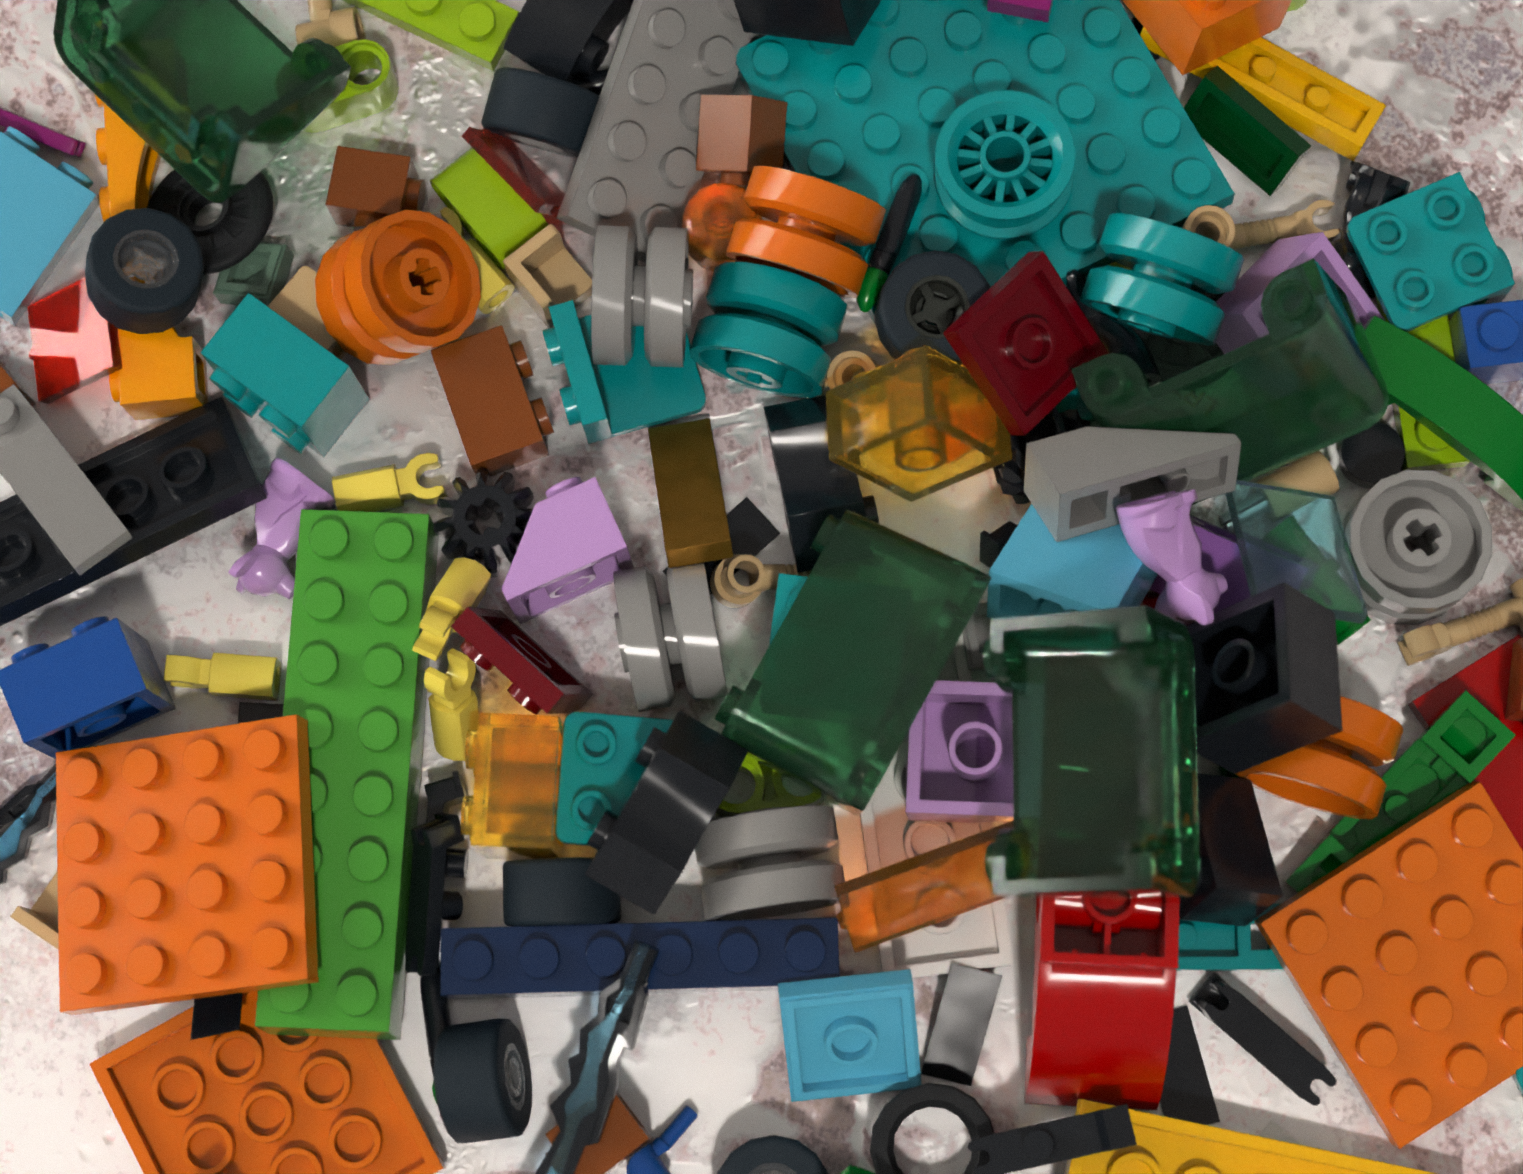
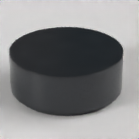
M1377 421L1360 423L1345 435L1339 445V467L1344 476L1352 483L1361 487L1372 488L1381 479L1397 474L1401 469L1405 458L1403 441L1399 434L1387 424Z

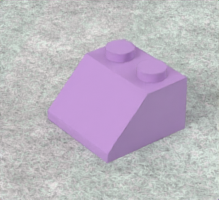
M1317 232L1278 239L1237 280L1234 290L1225 292L1216 303L1225 313V317L1216 343L1234 368L1302 411L1309 413L1314 412L1347 378L1336 369V366L1369 318L1376 316L1383 320L1385 319L1325 234Z
M580 477L561 481L545 492L547 499L535 503L502 586V592L520 624L614 583L613 572L634 568L627 545L596 477L582 482Z
M911 680L906 815L911 821L962 823L1040 819L1045 684Z

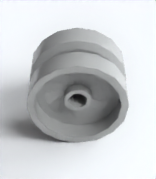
M597 225L593 257L591 307L593 364L627 365L634 355L636 326H644V351L650 366L684 367L686 329L692 325L693 269H688V228L655 227L648 237L646 266H638L637 236L631 226Z
M1405 470L1381 479L1347 514L1334 541V567L1338 570L1337 576L1342 587L1365 614L1388 624L1418 625L1442 616L1482 580L1492 557V526L1481 501L1460 481L1437 471ZM1404 542L1414 545L1416 550L1410 552Z
M704 563L674 568L668 567L666 575L671 603L660 604L654 574L646 566L613 572L618 613H615L614 616L624 671L630 674L639 712L670 707L675 698V686L671 665L682 663L688 694L696 702L728 696Z
M825 805L775 807L748 811L710 821L695 847L697 864L709 869L739 868V871L716 876L701 886L705 921L761 919L815 910L845 902L848 897L842 865L829 860L800 861L801 858L826 852L837 843L838 834L834 808Z

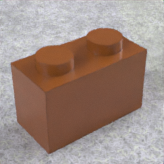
M500 325L430 350L475 475L480 468L486 469L489 476H493L549 456L543 437L554 433L542 397L530 401L522 380L534 375L521 340L509 344L503 326Z

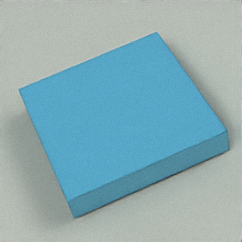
M911 969L778 983L791 1102L905 1090L922 1085Z

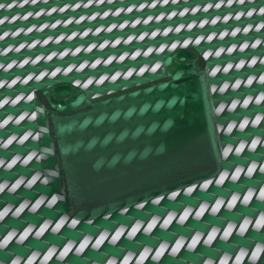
M57 0L53 35L57 52L64 64L201 195L215 203L224 202L243 190L344 91L348 81L351 66L343 59L340 52L334 46L326 44L320 39L309 38L298 44L292 52L237 0Z
M1314 258L1282 272L1272 279L1264 290L1261 308L1263 318L1270 333L1153 387H1149L1146 376L1139 364L1123 354L1110 353L1102 355L1071 369L1083 402L1101 427L1236 434L1241 441L1236 486L1369 429L1378 423L1385 414L1389 396L1386 383L1353 301Z
M846 509L841 519L831 514L827 516L810 547L820 553V557L745 691L733 685L716 714L715 720L725 725L721 734L749 750L747 753L749 757L857 816L863 812L878 787L992 577L965 562Z
M1147 605L990 619V639L986 640L983 649L984 668L988 677L995 679L1000 689L1012 694L1014 828L1000 829L996 835L995 842L990 843L986 849L985 868L988 879L993 884V895L1002 897L1172 898L1192 896L1197 889L1199 879L1195 669L1193 645L1187 627L1182 622Z

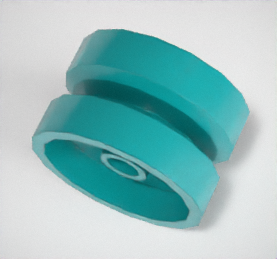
M1109 214L1099 246L1108 258L1132 270L1109 265L1090 269L1080 301L1084 305L1113 317L1123 324L1150 334L1200 345H1215L1225 313L1214 300L1193 290L1213 294L1233 291L1244 263L1243 256L1228 246L1183 228L1131 214Z
M724 262L715 267L706 295L707 305L715 314L698 320L689 349L690 357L708 371L748 388L793 398H813L821 395L831 363V357L821 347L838 341L847 312V304L836 293L823 285L782 269L748 262Z

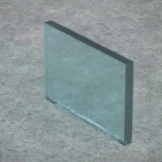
M1236 480L1235 491L1225 493L1250 597L1285 582L1334 612L1335 620L1363 624L1368 613L1334 496Z

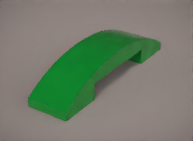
M1370 317L1336 366V369L1384 406L1397 404L1485 472L1487 477L1483 482L1523 512V415L1489 386L1433 347L1379 317Z
M1466 690L1463 691L1380 776L1387 786L1378 816L1373 819H1355L1343 816L1297 866L1285 882L1297 893L1453 794L1467 783H1471L1516 735Z

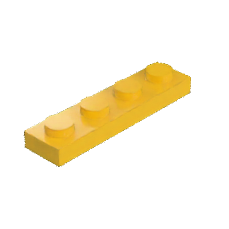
M1143 27L1140 36L1147 48L1171 62L1145 27ZM1262 37L1190 72L1203 79L1207 73L1216 66H1219L1289 127L1352 161L1357 157L1386 107V104Z

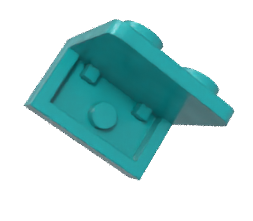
M1460 172L1356 215L1347 225V236L1389 323L1405 332L1451 314L1463 306L1502 302L1515 285L1509 259L1502 248L1496 246L1485 223L1482 205L1477 196L1472 191H1469Z
M573 300L548 307L554 327L542 330L553 367L565 364L571 386L559 389L570 426L582 422L588 444L696 414L704 409L706 396L696 362L690 357L689 349L691 345L687 332L684 367L650 366L644 351V326H636L634 355L627 365L593 364L591 315L578 318Z
M572 712L566 717L563 723L555 835L560 842L589 846L587 842L606 809L618 815L645 768L634 762L639 751L654 727L666 733L673 720L589 712Z

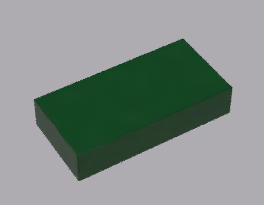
M1216 66L1204 76L1183 107L1201 138L1269 196L1273 195L1283 186L1312 146L1219 66Z

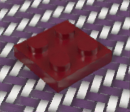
M1044 251L1028 252L943 332L1010 435L1026 436L1109 355Z
M467 607L451 625L465 639L460 645V649L474 663L486 671H490L495 666L512 682L507 689L509 694L520 705L535 715L541 710L547 714L578 712L593 695L588 688L501 610Z

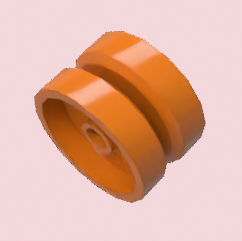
M754 166L744 195V202L752 211L771 221L756 218L736 221L726 250V256L736 262L767 265L789 271L823 285L838 296L857 298L868 264L857 252L841 244L851 246L874 244L877 240L886 209L879 203L859 193L817 177L781 168Z
M407 209L385 216L367 225L365 228L338 239L323 255L315 278L316 305L327 332L345 352L367 364L391 366L458 339L474 321L481 298L479 270L468 244L452 225L430 212Z
M1340 696L1341 732L1238 772L1236 775L1240 779L1251 780L1253 787L1307 808L1349 818L1373 819L1378 816L1387 784L1370 767L1386 765L1395 760L1404 729L1397 720L1358 701Z

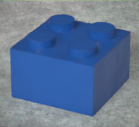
M106 616L87 620L71 630L72 638L52 647H49L46 643L27 647L11 657L12 665L0 669V686L23 743L56 759V752L94 746L176 709L148 640L117 617L110 621Z

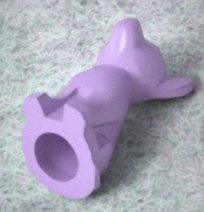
M275 458L262 484L267 498L255 503L254 520L257 532V545L240 557L228 573L234 578L239 577L236 590L241 594L247 590L250 594L262 597L277 593L291 599L294 594L295 577L291 573L287 561L298 549L301 509L335 510L336 506L333 505L335 503L334 498L327 491L316 485L286 461Z
M1195 489L1177 493L1175 490L1162 492L1115 507L1121 530L1134 554L1145 566L1156 572L1166 581L1165 589L1158 596L1155 605L1156 621L1161 626L1172 622L1176 617L1185 620H1196L1202 625L1213 623V609L1218 605L1220 595L1228 589L1226 579L1222 574L1207 572L1202 568V543L1195 532L1190 518L1192 503L1198 499Z

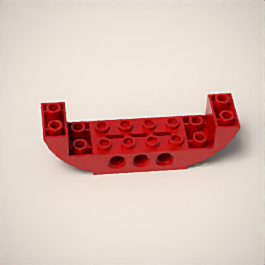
M1147 592L1109 659L1039 635L1038 650L1044 651L1043 684H1045L1041 817L1038 819L1032 1035L1026 1037L1024 1104L1077 1106L1078 1099H1084L1112 1106L1127 1104L1128 1109L1157 1110L1162 1095L1171 1040L1179 954L1184 695H1182L1177 618L1162 626L1158 624L1155 617V605L1160 594L1156 592Z

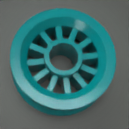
M996 90L967 100L949 115L940 129L936 141L935 184L943 207L962 227L987 238L1015 239L1031 235L1043 229L1061 213L1072 191L1076 159L1075 142L1072 132L1065 119L1053 106L1032 94L1015 90ZM997 128H1005V131L997 132ZM1017 129V130H1020V131H1022V132H1021L1020 135H1019V134L1015 133L1014 130ZM999 158H1009L1016 161L1020 166L1013 171L1001 172L992 168L990 163ZM1024 190L1028 192L1031 196L1027 197ZM989 195L995 197V201L988 200L987 198ZM1012 197L1013 202H1004L1005 198Z

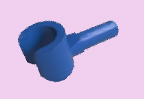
M686 1105L659 1137H656L652 1143L631 1157L626 1166L627 1174H671L659 1156L667 1152L698 1118L696 1112Z

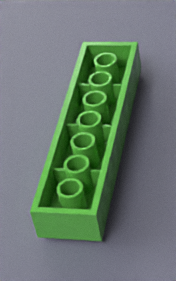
M301 509L283 716L297 714L308 721L318 982L258 990L255 1027L268 1034L401 1040L406 974L405 950L413 855L411 829L417 827L427 699L424 675L425 670L429 668L430 660L412 651V648L423 630L419 628V625L426 612L429 598L435 590L439 536L433 530L434 523L429 514Z

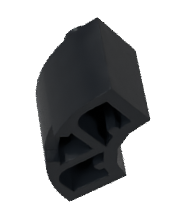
M527 0L509 33L503 49L542 74L571 83L585 73L592 75L601 66L609 50L607 40L630 11L633 0Z
M834 394L764 407L774 466L781 489L785 520L797 572L800 573L873 558L869 535L880 533V523L874 496L862 497L852 451L862 450V440L856 413L844 414L840 399Z
M680 710L666 733L654 727L634 761L645 768L618 815L606 809L587 842L597 852L584 875L655 915L683 872L706 827L730 790L749 750Z

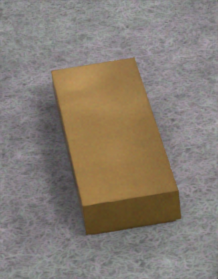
M710 418L648 428L669 568L732 558L733 551Z

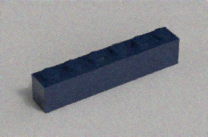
M838 918L440 929L441 996L449 999L599 995V992L619 979L635 940L645 942V945L632 975L631 984L627 986L622 995L633 993L636 979L648 949L652 947L658 948L659 953L648 978L647 987L649 994L778 990V983L840 977Z

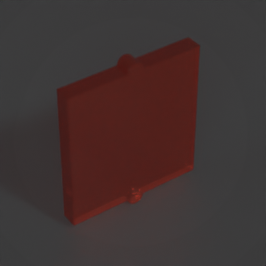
M469 127L464 132L462 137L536 213L552 215L557 219L565 194L513 141L492 133L486 128L480 130Z
M85 277L27 306L32 342L29 358L34 360L38 402L49 404L122 369L118 329L97 312L88 297Z

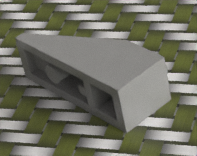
M13 384L0 393V474L80 576L133 537L18 388Z
M1083 427L1026 443L1024 493L1055 541L1059 542L1120 524L1115 507L1132 500L1175 490L1177 493L1195 489L1198 499L1194 502L1235 491L1241 441L1236 434Z

